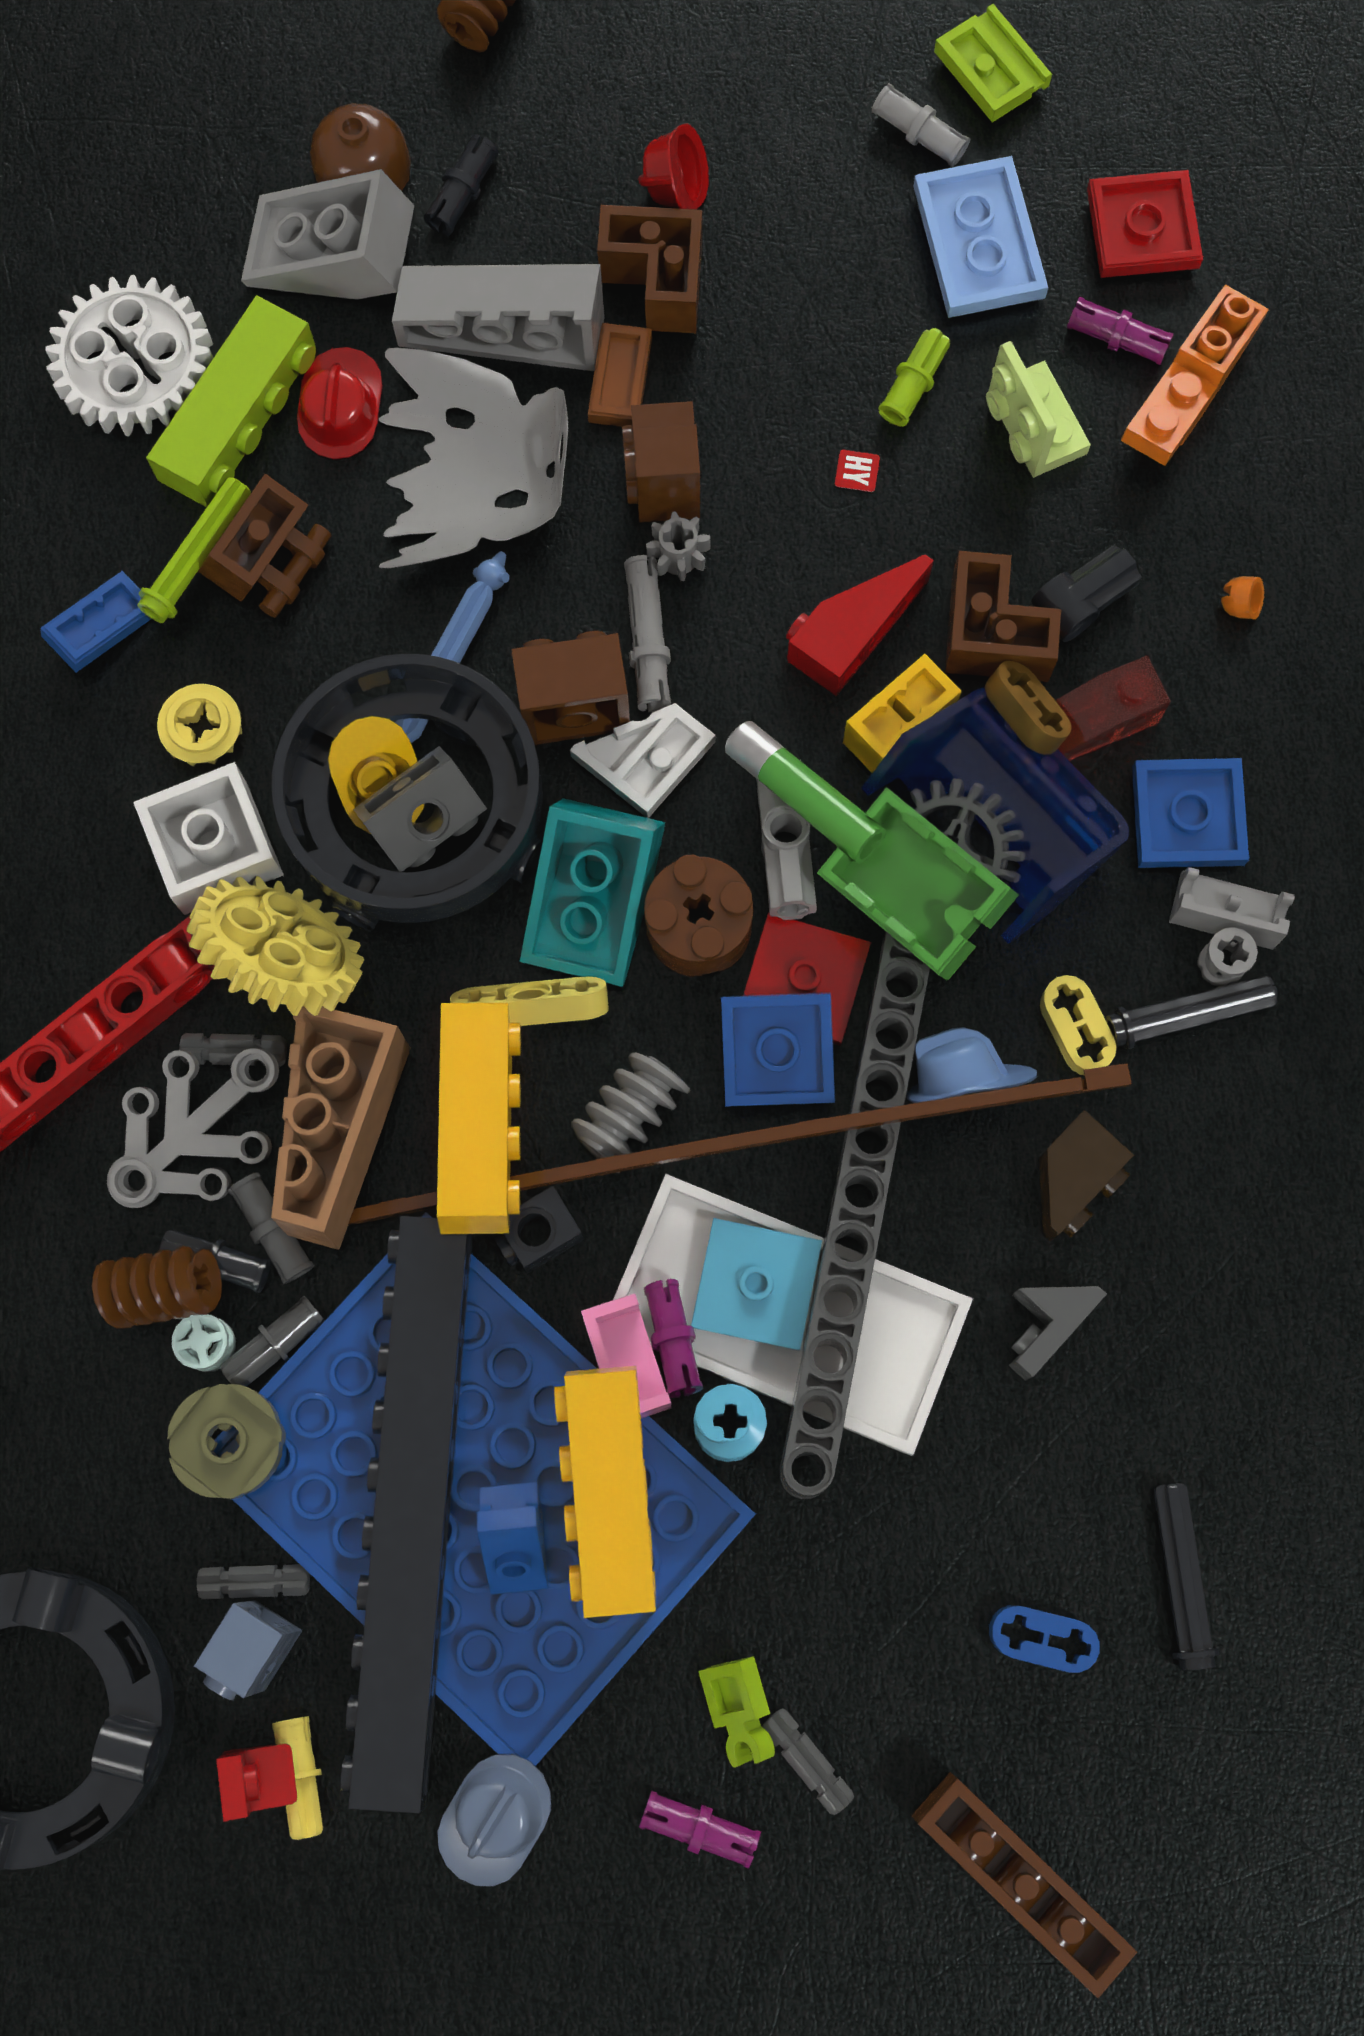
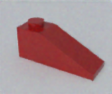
M925 554L820 602L810 616L802 613L792 624L786 635V639L789 640L787 661L837 696L929 582L934 560Z

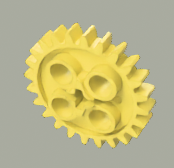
M256 876L252 885H249L242 877H236L232 885L224 879H220L216 888L206 887L203 896H199L189 917L191 920L187 927V932L193 935L189 946L201 950L197 959L198 963L215 966L210 977L213 979H229L231 983L228 991L231 993L241 989L249 992L248 1001L251 1004L256 1003L260 998L267 1000L268 1006L273 1012L277 1011L280 1004H285L293 1016H298L302 1006L314 1016L318 1015L322 1006L332 1012L335 1010L338 1002L345 1003L363 972L360 970V967L364 962V957L357 954L361 946L360 942L348 939L352 931L350 927L337 926L335 924L339 914L336 912L323 913L319 910L322 901L319 899L311 902L303 900V890L299 888L292 894L285 892L281 881H277L274 887L270 888L258 876Z

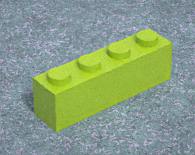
M257 295L255 296L146 457L159 482L205 507L210 504L226 479L229 477L234 478L235 469L244 455H249L256 449L262 436V428L272 414H277L282 410L288 399L289 388L299 373H306L312 365L316 354V346L308 322Z

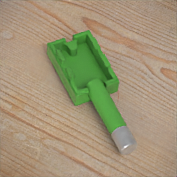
M747 721L740 724L729 736L725 745L726 754L837 846V849L823 864L817 874L944 979L949 980L975 949L976 946L968 939L981 923L991 929L1019 896L887 787L865 813L754 722Z

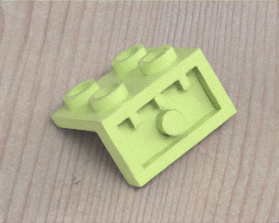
M1011 341L1000 345L995 367L992 370L993 375L989 391L986 394V400L994 419L997 421L1002 420L1010 434L1009 444L1015 459L1019 463L1025 462L1034 478L1087 455L1090 443L1046 362L1042 361L1025 368Z

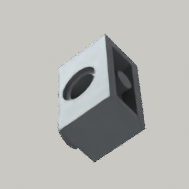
M438 746L353 810L397 869L402 872L408 867L416 868L427 862L434 855L435 847L451 835L459 836L469 831L477 823L478 815L487 808L453 760ZM424 803L434 804L433 813L428 820L422 823L412 822L413 812L418 806Z

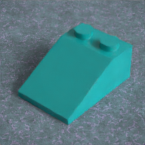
M562 799L550 806L520 962L580 977H597L603 979L606 983L622 987L625 984L643 919L646 895L654 879L665 822L568 799Z

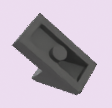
M1099 1286L1018 1289L1013 1293V1296L1045 1326L1040 1329L1033 1323L1011 1347L1019 1355L1009 1366L1025 1381L1034 1377L1107 1293Z

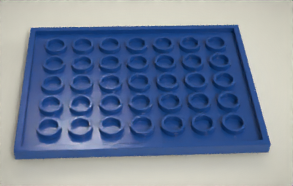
M425 1212V1214L422 1216V1217L432 1218V1217H431L428 1213H426V1212ZM388 1253L259 1391L278 1412L280 1422L284 1426L286 1439L283 1445L282 1457L277 1469L263 1486L254 1492L245 1494L243 1497L232 1499L363 1625H365L366 1611L357 1610V1590L360 1575H369L371 1551H363L362 1533L365 1517L374 1516L376 1493L368 1492L367 1477L371 1457L379 1458L381 1435L373 1434V1410L376 1400H384L386 1377L378 1376V1353L381 1342L389 1343L391 1320H383V1297L385 1287L394 1286L396 1264L388 1263ZM471 1254L436 1695L496 1753L514 1754L530 1761L536 1766L755 1516V1513L651 1417L641 1418L643 1459L645 1460L648 1494L647 1510L652 1536V1569L655 1571L656 1612L584 1618L583 1601L572 1602L570 1593L569 1565H579L578 1541L567 1542L564 1506L575 1505L573 1481L562 1482L559 1446L570 1445L568 1422H557L554 1387L565 1386L564 1376L567 1371L597 1368ZM234 1426L228 1431H222L217 1436L216 1441L218 1444L214 1450L217 1456L221 1457L226 1451L234 1454L238 1450L239 1444L236 1441V1437L239 1432ZM537 1482L543 1512L548 1589L491 1594L477 1533V1511H480V1488Z

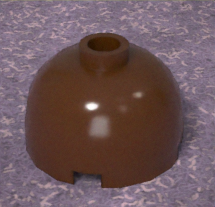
M357 103L337 107L322 119L312 135L310 161L317 183L380 169L401 191L409 180L411 159L404 135L399 125L389 114L369 104Z

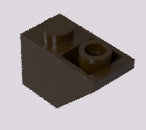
M1085 1110L1039 1157L1043 1235L1050 1241L1055 1239L1062 1231L1071 1238L1093 1215L1086 1208L1089 1202L1099 1192L1108 1199L1130 1176L1122 1167L1134 1155Z

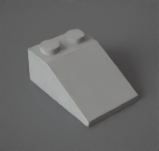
M382 169L259 195L241 281L247 287L348 299H362L395 293L398 291L414 205Z

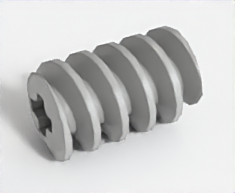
M637 1052L631 1053L628 1057V1062L634 1073L624 1069H617L614 1073V1078L620 1090L604 1085L600 1089V1095L606 1107L595 1102H589L585 1110L592 1123L582 1119H574L571 1122V1127L582 1145L597 1159L614 1156L615 1154H630L632 1151L626 1142L629 1138L642 1143L648 1141L641 1127L643 1121L658 1127L662 1124L655 1107L661 1105L671 1110L677 1107L669 1091L673 1088L688 1094L690 1088L672 1070L652 1056L647 1057Z

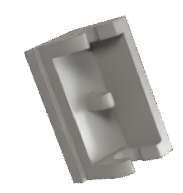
M1187 867L1180 874L1169 923L1211 934H1216L1224 928L1235 927L1243 929L1252 936L1257 946L1273 950L1288 933L1290 921L1285 920V916L1295 896L1287 892H1281L1280 895L1210 878L1199 875L1198 869Z

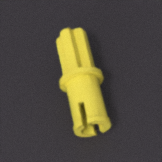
M309 1716L272 1723L275 1744L286 1743L292 1748L297 1801L291 1805H286L289 1833L294 1840L318 1836L323 1830L316 1776L322 1775L321 1769H316Z

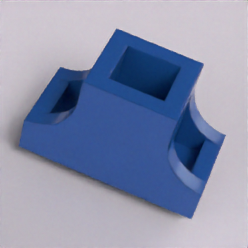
M537 1482L480 1488V1511H477V1533L491 1594L548 1589L543 1512Z

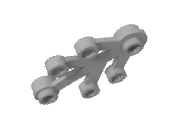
M250 1048L240 1052L234 1058L231 1065L232 1077L189 1116L190 1083L199 1072V1062L193 1053L176 1050L165 1057L162 1065L163 1073L167 1078L164 1139L149 1153V1118L155 1115L159 1108L158 1096L150 1088L135 1087L128 1090L122 1099V1108L127 1115L125 1155L112 1164L107 1176V1186L114 1200L125 1207L140 1208L147 1206L155 1201L160 1193L195 1194L208 1201L222 1199L229 1193L228 1189L232 1185L231 1178L222 1168H207L199 1174L163 1171L180 1155L239 1158L248 1164H256L266 1160L271 1153V1141L261 1131H249L241 1136L204 1133L249 1092H262L274 1085L279 1074V1066L275 1057L270 1052L258 1048ZM179 1056L186 1058L189 1062V1071L183 1077H178L172 1069L174 1060ZM255 1060L262 1061L266 1066V1075L259 1081L252 1079L249 1075V1066ZM138 1093H143L149 1100L148 1109L142 1114L137 1113L132 1106L133 1098ZM250 1137H256L262 1143V1152L256 1158L250 1157L245 1151V1143ZM134 1170L140 1171L145 1177V1184L139 1191L131 1188L128 1182L129 1175ZM209 1174H216L222 1181L221 1190L217 1194H211L205 1188V1179Z

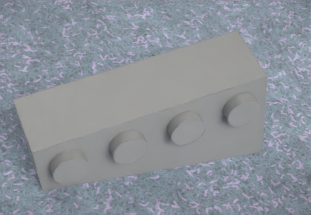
M600 264L402 266L392 317L398 346L595 371L601 326L604 323Z

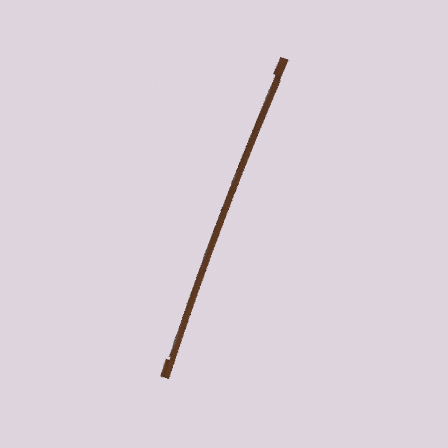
M1127 1063L1083 1070L1085 1079L1082 1080L1081 1077L1040 1082L830 1118L814 1119L790 1125L595 1159L593 1161L511 1176L510 1180H520V1191L779 1142L969 1110L1130 1086L1132 1083ZM437 1192L356 1208L352 1212L349 1224H361L437 1208Z

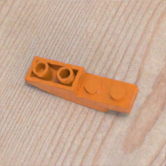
M1224 285L1180 347L1174 362L1127 426L1121 441L1166 466L1179 445H1183L1208 408L1269 309L1233 288Z

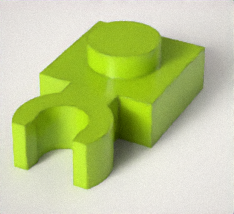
M754 1656L713 1665L698 1671L714 1728L727 1727L729 1737L726 1742V1753L731 1765L738 1767L754 1760V1763H760L773 1757L775 1750L772 1738L759 1721V1718L769 1715L770 1711Z

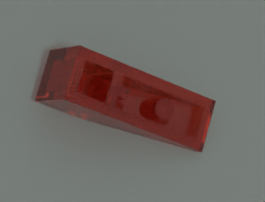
M1147 655L1101 674L1055 700L1070 720L1072 729L1069 736L1052 754L1043 755L1031 750L1020 740L1010 726L996 733L995 738L1016 781L1020 782L1158 724L1171 701Z

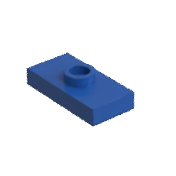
M121 571L42 626L41 637L77 673L147 623L151 618L145 615L137 606L141 600L139 596L140 588Z

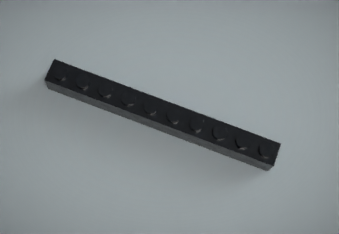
M400 1216L399 1230H391L388 1240V1263L396 1264L394 1286H386L383 1297V1320H391L389 1343L381 1342L378 1353V1376L386 1377L384 1400L375 1401L372 1421L373 1434H380L381 1442L379 1458L371 1457L367 1477L368 1492L376 1493L374 1516L365 1517L362 1533L363 1551H371L369 1575H360L357 1590V1610L366 1611L364 1635L356 1634L352 1647L351 1666L352 1670L360 1671L358 1695L351 1694L349 1697L346 1714V1730L355 1731L353 1756L345 1755L341 1771V1792L350 1793L348 1809L421 1813L427 1807L473 1234H441L437 1218Z

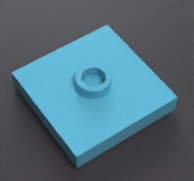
M713 1218L691 1326L699 1330L800 1351L822 1240Z

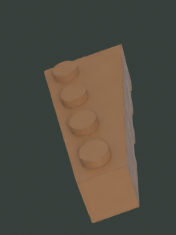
M302 1006L298 1016H293L296 1026L294 1044H290L288 1066L291 1068L288 1097H284L282 1118L285 1121L282 1147H279L271 1218L290 1237L339 1250L406 1063L410 1047L396 1025L338 1010L331 1012L324 1007L321 1008L318 1015L314 1016Z

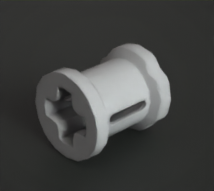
M1231 927L1220 930L1199 953L1197 963L1202 977L1211 985L1218 987L1238 982L1244 973L1249 971L1256 962L1258 954L1257 945L1252 936L1243 929ZM1223 949L1232 953L1230 961L1233 964L1231 966L1222 962L1224 959Z

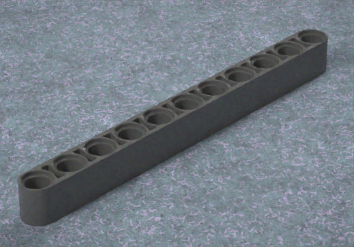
M885 932L882 941L849 1114L901 1106L905 1103L930 968L888 932ZM892 979L906 981L910 985L913 994L907 997H897L888 990L886 983ZM884 1029L893 1030L901 1036L903 1046L897 1049L883 1047L878 1042L876 1033ZM874 1080L887 1083L893 1091V1098L887 1101L873 1099L866 1090V1084ZM901 1122L845 1131L780 1464V1480L783 1488L790 1495L799 1499H811L819 1496L831 1484L835 1474ZM863 1132L874 1133L882 1140L884 1150L877 1154L865 1153L858 1147L856 1136ZM854 1184H861L871 1191L874 1203L866 1208H858L847 1200L845 1189ZM843 1237H851L857 1240L863 1248L864 1257L856 1262L842 1260L835 1250V1242ZM832 1291L846 1293L852 1300L853 1313L846 1317L832 1315L826 1309L824 1296ZM823 1345H830L836 1348L843 1358L842 1369L835 1373H826L820 1370L813 1359L814 1350ZM819 1400L826 1403L832 1412V1423L828 1428L814 1429L805 1422L803 1406L807 1402ZM801 1456H809L815 1459L822 1469V1477L819 1484L812 1487L800 1485L792 1475L793 1461Z

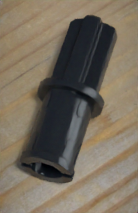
M173 1229L168 1230L161 1240L159 1251L171 1250L173 1252L181 1246L190 1247L195 1252L202 1248L210 1250L217 1260L221 1280L252 1289L256 1293H260L267 1282L271 1269V1260L226 1247L225 1240L219 1239L216 1243Z

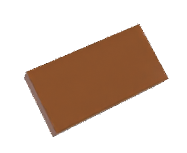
M602 323L588 410L589 423L621 427L632 425L631 405H642L652 342V329Z

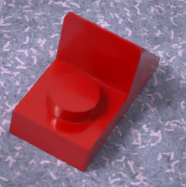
M284 1743L224 1751L216 1759L223 1822L246 1818L252 1811L291 1805L297 1801L292 1748L289 1744Z

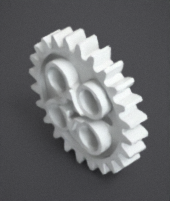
M135 275L130 276L126 288H120L116 279L111 277L109 279V291L104 293L96 285H90L92 299L86 301L77 295L73 296V301L78 310L75 313L60 310L59 315L65 328H50V333L56 344L46 346L45 351L52 361L46 367L55 382L53 386L60 399H65L64 402L73 415L80 412L87 426H91L99 419L101 427L107 434L112 431L116 423L120 424L125 436L131 435L134 423H141L144 431L150 434L152 431V420L157 418L167 427L171 422L168 413L173 409L175 411L179 410L185 398L188 397L196 385L195 383L198 382L205 372V366H209L213 360L209 348L213 345L208 329H205L207 326L201 312H195L191 299L188 296L180 299L175 286L170 285L161 292L156 278L153 277L147 282L145 288H140ZM140 320L137 324L126 327V324L130 321ZM108 327L117 336L128 353H120L114 339L102 331L101 328ZM103 351L96 358L87 359L92 353ZM174 352L167 359H158L164 353ZM133 358H141L146 371L159 380L160 383L153 384L143 374V371ZM129 384H136L130 391L120 392L123 387Z

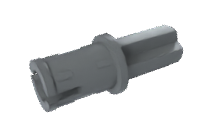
M303 1295L300 1301L268 1327L264 1328L261 1324L258 1327L261 1333L221 1365L220 1369L223 1375L231 1384L247 1387L281 1358L285 1362L290 1358L287 1356V1353L317 1330L325 1320Z

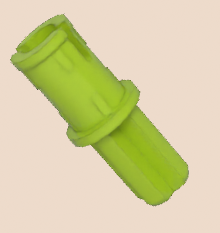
M932 328L931 330L924 331L907 362H902L898 365L896 369L898 377L885 400L878 408L880 415L889 423L897 426L907 425L909 417L922 394L932 389L934 385L932 377L950 347L949 338L942 334L941 330Z

